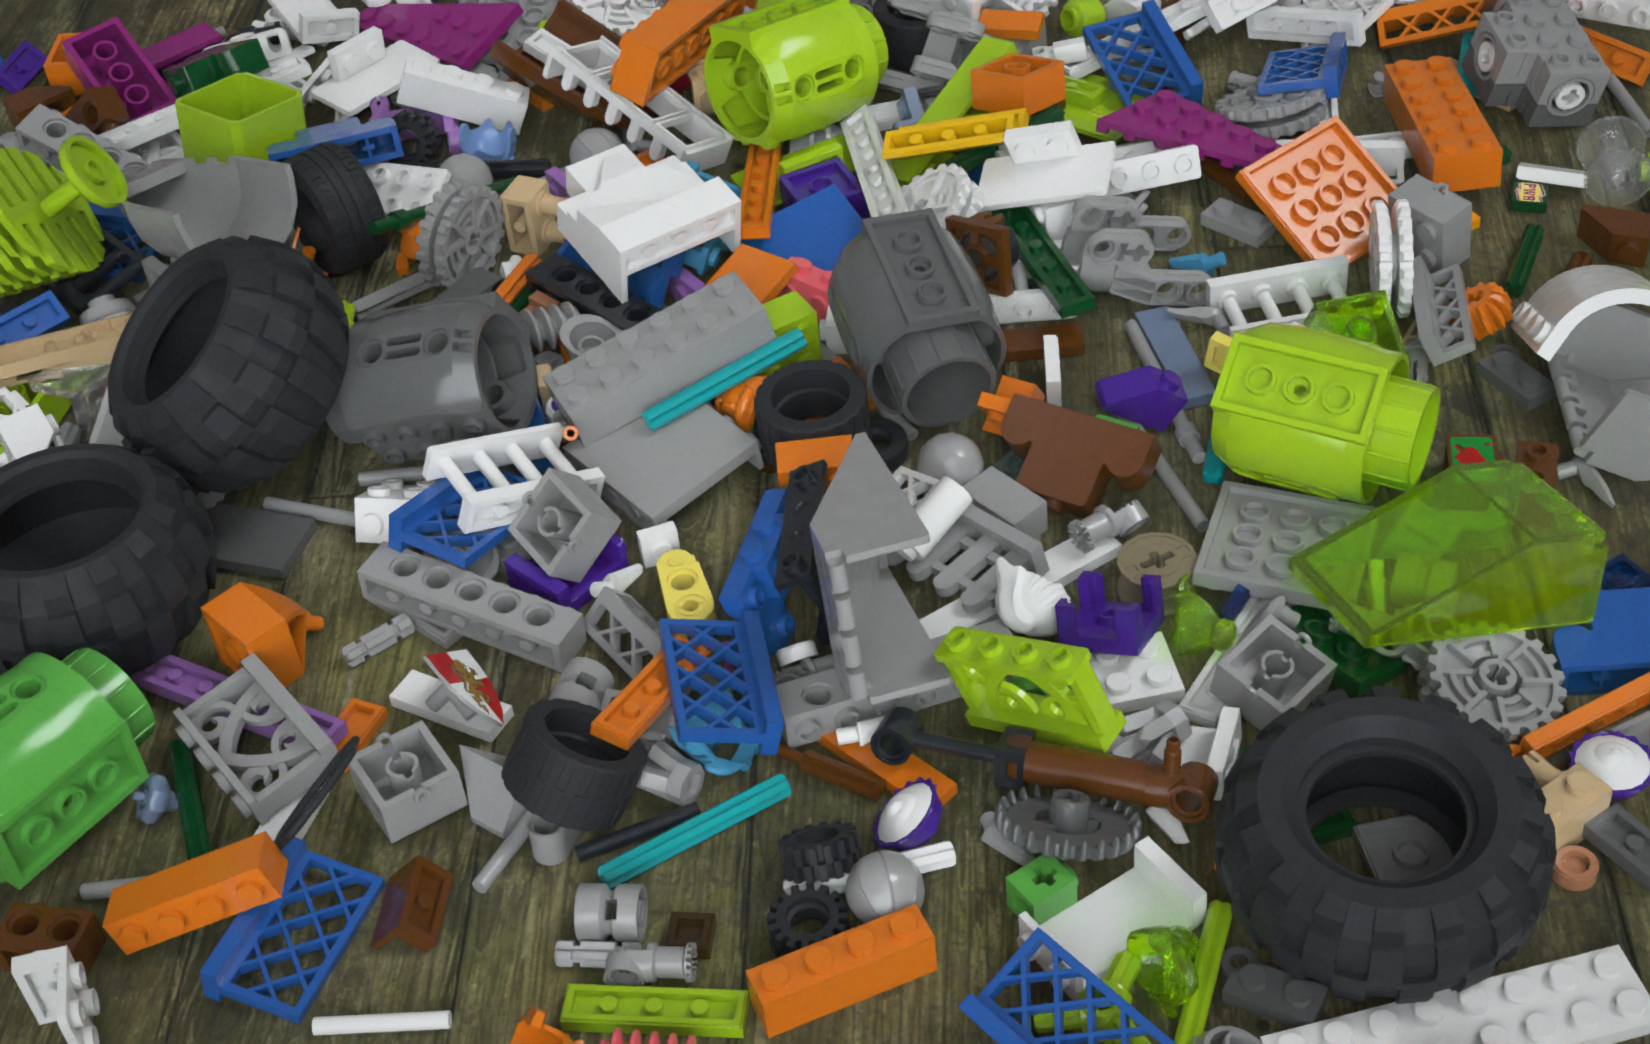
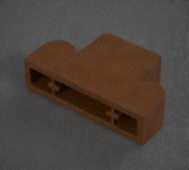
M1017 393L1012 398L1001 426L1002 436L1011 450L1018 457L1025 458L1016 482L1046 500L1047 512L1054 515H1061L1062 512H1066L1081 518L1093 514L1094 508L1099 506L1111 478L1114 479L1120 488L1126 491L1141 489L1150 480L1162 452V448L1153 434Z

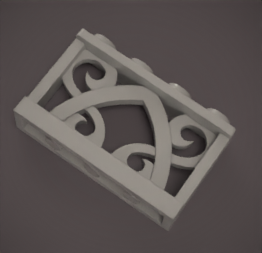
M253 652L240 661L243 666L241 669L183 710L178 707L172 713L181 724L174 730L189 749L194 745L198 747L193 751L194 755L207 772L212 768L217 770L212 774V777L226 795L232 791L236 793L231 800L246 819L253 814L263 826L269 822L267 817L310 787L339 751L327 734ZM269 706V710L265 714L259 715L262 707ZM222 712L230 713L228 718L217 715ZM284 719L272 736V753L261 755L236 753L238 740L245 723L251 726L263 727ZM210 720L213 724H218L213 731L205 732L202 730V726ZM290 736H296L293 742L284 743L286 747L285 750L281 749L282 742L284 739ZM219 743L218 753L213 749L211 744ZM279 770L278 779L271 783L272 771ZM233 772L244 773V774L242 775L241 779L239 780V779L237 778V776H236ZM264 779L265 788L259 793L252 791L254 782Z

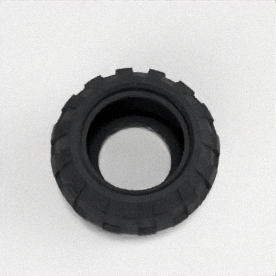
M250 235L248 240L238 236H230L225 239L218 238L200 245L178 258L158 277L140 300L130 316L113 354L108 375L109 413L113 416V426L124 436L121 441L123 446L137 449L141 455L155 457L164 465L167 464L175 469L195 491L208 494L210 491L226 493L232 490L245 489L285 467L303 450L324 422L335 402L345 376L349 355V322L344 310L343 300L336 293L335 285L312 260L289 245Z
M94 443L70 444L44 449L18 458L0 467V675L34 652L48 654L62 661L77 649L90 648L109 658L131 677V675L145 670L166 657L182 639L190 635L203 616L200 607L208 603L210 589H215L217 544L206 507L198 499L194 489L175 469L167 464L164 465L155 457L139 454L137 449Z

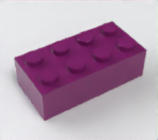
M117 16L62 42L67 64L86 90L88 87H115L130 117L126 123L175 104L177 98Z

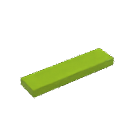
M568 983L559 1022L562 1031L613 1033L617 1027L622 1029L623 1034H632L634 1029H638L641 1034L651 1035L652 1031H658L659 1035L676 1033L677 1036H689L691 1034L695 1035V1037L744 1038L750 996L749 990Z

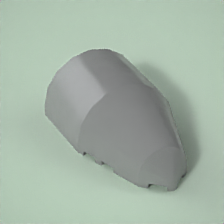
M235 155L227 158L229 162L218 163L216 156L205 158L206 163L195 164L194 158H173L152 161L151 165L153 168L150 169L148 166L132 169L131 166L123 168L121 171L127 182L128 196L118 207L142 241L161 255L180 258L188 251L218 238L225 239L230 236H238L248 240L250 235L284 243L293 229L298 200L295 179L290 164Z

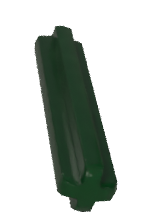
M1530 223L1524 229L1505 280L1504 292H1507L1508 295L1513 294L1518 297L1524 292L1544 237L1545 229L1541 224L1535 226L1533 223Z

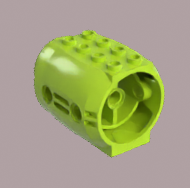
M781 0L709 26L711 44L705 56L704 79L713 110L726 128V131L734 136L733 140L740 141L742 145L755 144L760 145L764 150H770L780 147V142L801 139L805 137V134L826 129L831 124L843 121L864 104L869 106L877 91L878 82L882 80L887 70L888 47L883 30L876 18L866 8L858 4H850L849 0Z
M1269 322L1246 329L1242 334L1234 332L1210 404L1213 410L1211 429L1213 452L1233 472L1241 476L1318 497L1347 500L1368 505L1375 497L1381 485L1410 491L1418 483L1426 465L1436 431L1440 409V390L1432 384L1409 379L1410 364L1409 358L1405 353L1388 350L1370 342L1324 330L1287 323Z

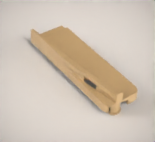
M132 313L0 345V389L74 373H83L111 365L119 338ZM41 370L39 374L16 378L18 375Z

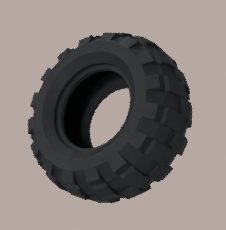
M1371 686V691L1368 692L1367 697L1349 698L1344 689H1339L1317 695L1316 700L1310 701L1303 712L1294 707L1289 708L1261 730L1249 749L1245 747L1224 780L1223 796L1217 804L1214 859L1219 885L1225 894L1231 897V912L1243 929L1261 950L1266 948L1272 950L1273 960L1285 972L1291 973L1301 981L1313 978L1331 986L1334 997L1363 1004L1365 995L1391 997L1392 1002H1396V1004L1425 1002L1433 997L1434 992L1450 988L1452 991L1456 990L1459 993L1492 975L1494 967H1497L1502 960L1508 962L1516 956L1533 935L1541 911L1546 908L1557 856L1555 826L1550 814H1545L1544 812L1546 805L1544 793L1522 756H1512L1511 747L1504 739V735L1483 718L1470 723L1460 717L1459 709H1456L1457 703L1430 693L1425 703L1400 698L1401 687ZM1369 806L1386 807L1405 812L1427 823L1445 840L1454 857L1440 869L1422 877L1399 881L1378 880L1359 875L1336 863L1323 852L1314 840L1311 832L1328 817L1341 811Z

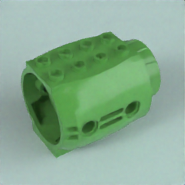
M77 649L62 661L48 654L34 652L0 675V884L8 882L21 890L150 777L138 748L152 736L156 729L154 713L145 696L130 677L109 658L93 649Z

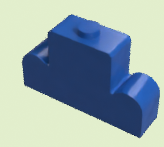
M358 117L306 128L296 131L297 140L276 143L267 148L269 160L284 163L289 157L324 142L341 144L356 157L362 166L404 156L397 126L392 118L377 119L361 125Z
M1650 587L1586 591L1582 593L1577 625H1565L1558 628L1553 634L1550 654H1553L1557 659L1554 669L1564 673L1565 680L1560 686L1567 689V696L1606 694L1650 672Z

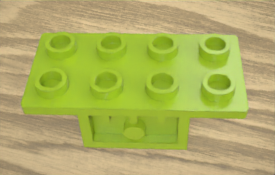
M844 134L781 156V162H778L779 176L839 157L852 174L858 177ZM745 170L731 175V182L734 185L742 188ZM779 178L775 206L782 204Z

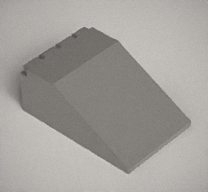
M1626 304L1612 305L1590 314L1578 323L1552 359L1547 361L1554 381V388L1574 454L1584 458L1586 464L1633 481H1650V313Z
M866 432L855 434L809 526L835 671L850 701H860L868 698L870 704L874 705L947 686L952 683L945 664L937 662L933 654L936 648L888 568L886 556L888 553L929 543V532Z

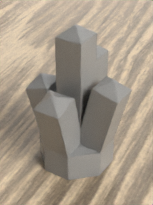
M1165 699L1152 708L1124 716L1127 723L1119 735L1121 737L1134 733L1136 735L1111 750L1109 754L1135 759L1155 746L1147 758L1150 762L1163 764L1166 740L1169 737H1177L1182 743L1193 734L1189 719L1181 707L1169 699Z
M661 740L650 745L647 762L636 787L684 806L694 802L701 791L705 772L701 764L685 758Z

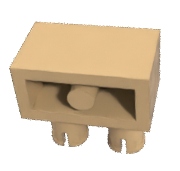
M518 175L499 197L503 203L502 213L505 214L504 222L510 250L522 254L534 252L540 257L552 242L563 244L566 240L558 230L555 216H557L556 204L568 198L552 195L549 190L548 180Z
M1531 750L1528 756L1525 754L1523 758L1546 798L1544 812L1545 814H1550L1555 826L1556 850L1563 846L1577 845L1585 839L1582 837L1584 824L1610 807L1613 788L1580 763H1576L1566 771H1560L1535 750Z

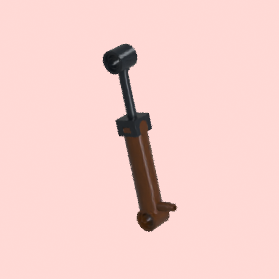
M895 707L886 713L870 741L871 750L874 755L889 765L905 763L912 752H917L918 749L994 763L993 785L1020 790L1027 783L1058 789L1077 790L1089 795L1167 809L1175 818L1186 823L1199 822L1208 815L1219 787L1217 774L1207 764L1190 761L1181 766V741L1177 737H1169L1166 740L1163 764L1037 741L1036 731L1006 726L996 746L925 733L923 721L916 712L906 707Z

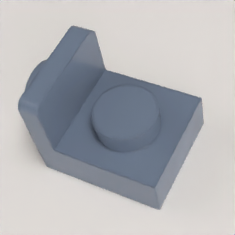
M915 86L902 90L900 100L897 102V111L900 119L903 121L895 122L892 130H898L899 127L916 125L924 115Z

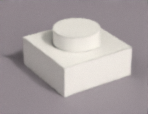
M673 521L636 531L640 556L645 569L656 566V563L665 552L680 549L678 532Z

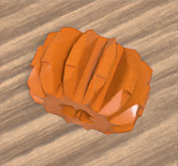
M1479 282L1472 288L1467 286L1466 294L1474 337L1481 341L1485 336H1493L1497 330L1505 329V323L1513 318L1511 312L1513 307L1508 293L1504 292L1502 286H1498L1495 282H1489L1486 285L1483 282ZM1452 318L1449 321L1451 326L1457 320L1456 318Z

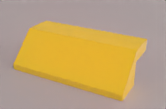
M1026 108L899 127L898 130L886 131L881 156L883 160H901L1005 144L1003 140L1005 131L1007 129L1027 127L1029 115Z

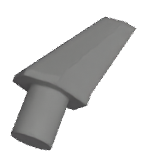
M993 811L986 812L980 817V823L984 828L981 837L983 842L1023 866L1036 859L1031 852L1026 851V847L1019 848L1012 844V841H1008L1002 836L995 826V813Z

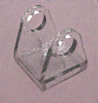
M111 364L48 370L35 374L28 380L32 391L71 398L77 426L82 430L77 444L89 443L108 385ZM58 378H60V380H58V381L49 382V383H41V382L46 381V380L58 379Z

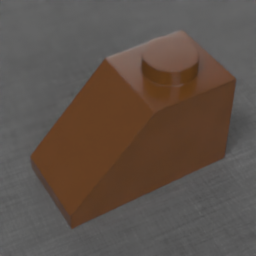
M70 86L27 87L2 99L11 125L14 127L39 104L62 113L77 102L73 89Z
M1582 204L1577 237L1607 262L1645 268L1650 246V213Z

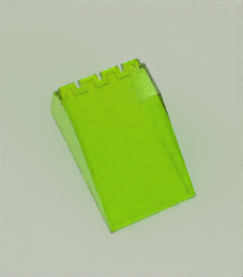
M1509 460L1458 464L1445 469L1289 558L1288 568L1363 648L1589 623L1594 619L1609 547L1605 543L1600 544L1606 538V531L1588 516H1585L1581 510L1565 497H1562L1559 492L1543 479H1540L1531 469L1523 463H1511Z

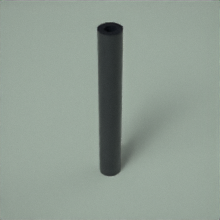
M695 801L574 846L577 858L581 863L667 831L700 814L701 811Z

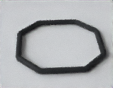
M353 736L334 756L286 820L274 841L281 851L297 835L337 783L357 752L360 742L358 736Z

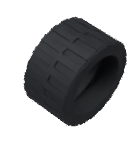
M876 0L873 4V16L881 26L886 38L888 66L896 70L910 72L915 55H922L930 29L925 26L927 20L904 15L900 10L889 6L886 3L887 0Z
M814 359L794 362L768 375L756 390L754 406L759 439L762 446L761 451L767 463L776 470L775 443L849 434H852L853 440L855 434L866 432L872 442L868 394L865 382L855 370L848 368L844 364L834 363L830 360ZM811 417H825L817 420L801 421Z
M563 699L539 701L532 704L528 711H526L503 764L501 777L512 797L523 805L526 810L536 814L543 820L567 829L571 828L586 832L602 831L605 828L615 826L620 821L646 765V749L640 742V738L626 751L590 734L591 723L602 712L596 707Z

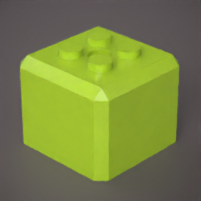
M248 72L235 73L177 98L175 101L184 158H194L195 164L206 163L205 158L216 156L218 163L229 162L227 158L235 155L269 160L267 152L269 146L284 141L297 140L296 131L307 128L301 90Z

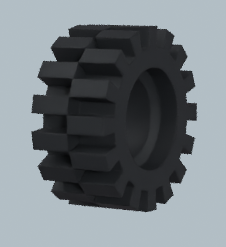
M414 109L408 112L403 110L391 117L396 123L399 138L402 130H412L419 138L420 147L417 151H409L401 143L404 156L393 158L388 163L430 162L434 159V156L440 150L437 146L441 144V138H436V135L440 133L439 128L432 129L431 127L435 123L434 120L431 118L426 121L425 117L427 114L421 112L417 115V110Z
M826 821L819 822L817 826L809 824L805 825V829L796 828L791 830L792 834L786 833L782 836V839L778 840L784 877L789 882L794 880L796 884H801L806 881V884H814L816 880H821V883L828 882L829 878L832 877L836 879L844 877L843 873L849 874L853 865L862 858L857 828L855 825H851L850 822L841 824V821H833L831 824H827Z
M798 884L791 886L792 894L788 895L783 890L778 894L779 903L773 900L769 906L770 912H767L766 919L770 944L777 958L850 929L845 900L841 901V896L836 890L830 894L829 886L821 884L819 891H815L814 884H806V890L800 891ZM813 919L826 923L821 930L810 934L797 933L792 930L796 924L805 920Z

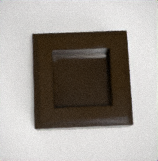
M671 912L664 946L685 947L688 942H696L698 956L693 959H711L717 925L715 913Z

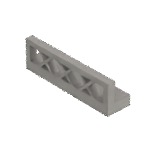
M1422 256L1414 257L1412 296L1418 336L1433 366L1435 367L1477 350L1463 272L1459 263L1430 274ZM1449 281L1445 287L1437 286L1439 284ZM1448 299H1454L1447 307L1442 306ZM1452 318L1457 319L1452 326H1445ZM1455 338L1464 339L1461 342L1449 346Z
M604 586L584 617L585 630L634 679L643 669L642 656L652 654L654 658L662 649L658 631L659 622L630 594ZM607 609L610 612V629L601 631L596 624ZM630 632L631 651L622 652L621 634ZM705 673L700 677L701 680L712 687L719 683L709 673ZM688 686L682 693L688 696L694 689Z

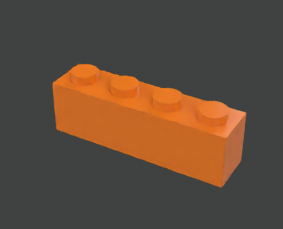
M264 831L112 889L102 927L126 955L132 954L281 898L288 859L268 833Z
M915 903L746 970L751 1004L768 1039L937 971L935 936Z

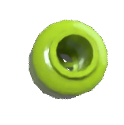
M1068 0L1060 14V24L1072 38L1083 37V27L1106 21V11L1099 0Z

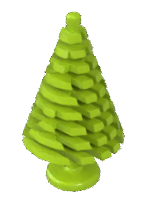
M72 135L61 143L58 157L65 175L52 164L48 169L40 156L24 150L21 154L17 147L0 148V298L20 293L23 290L50 284L59 279L62 280L92 271L100 266L99 262L103 261L106 250L99 241H105L101 226L87 200L103 208H115L127 199L128 186L117 163L94 141L84 136Z

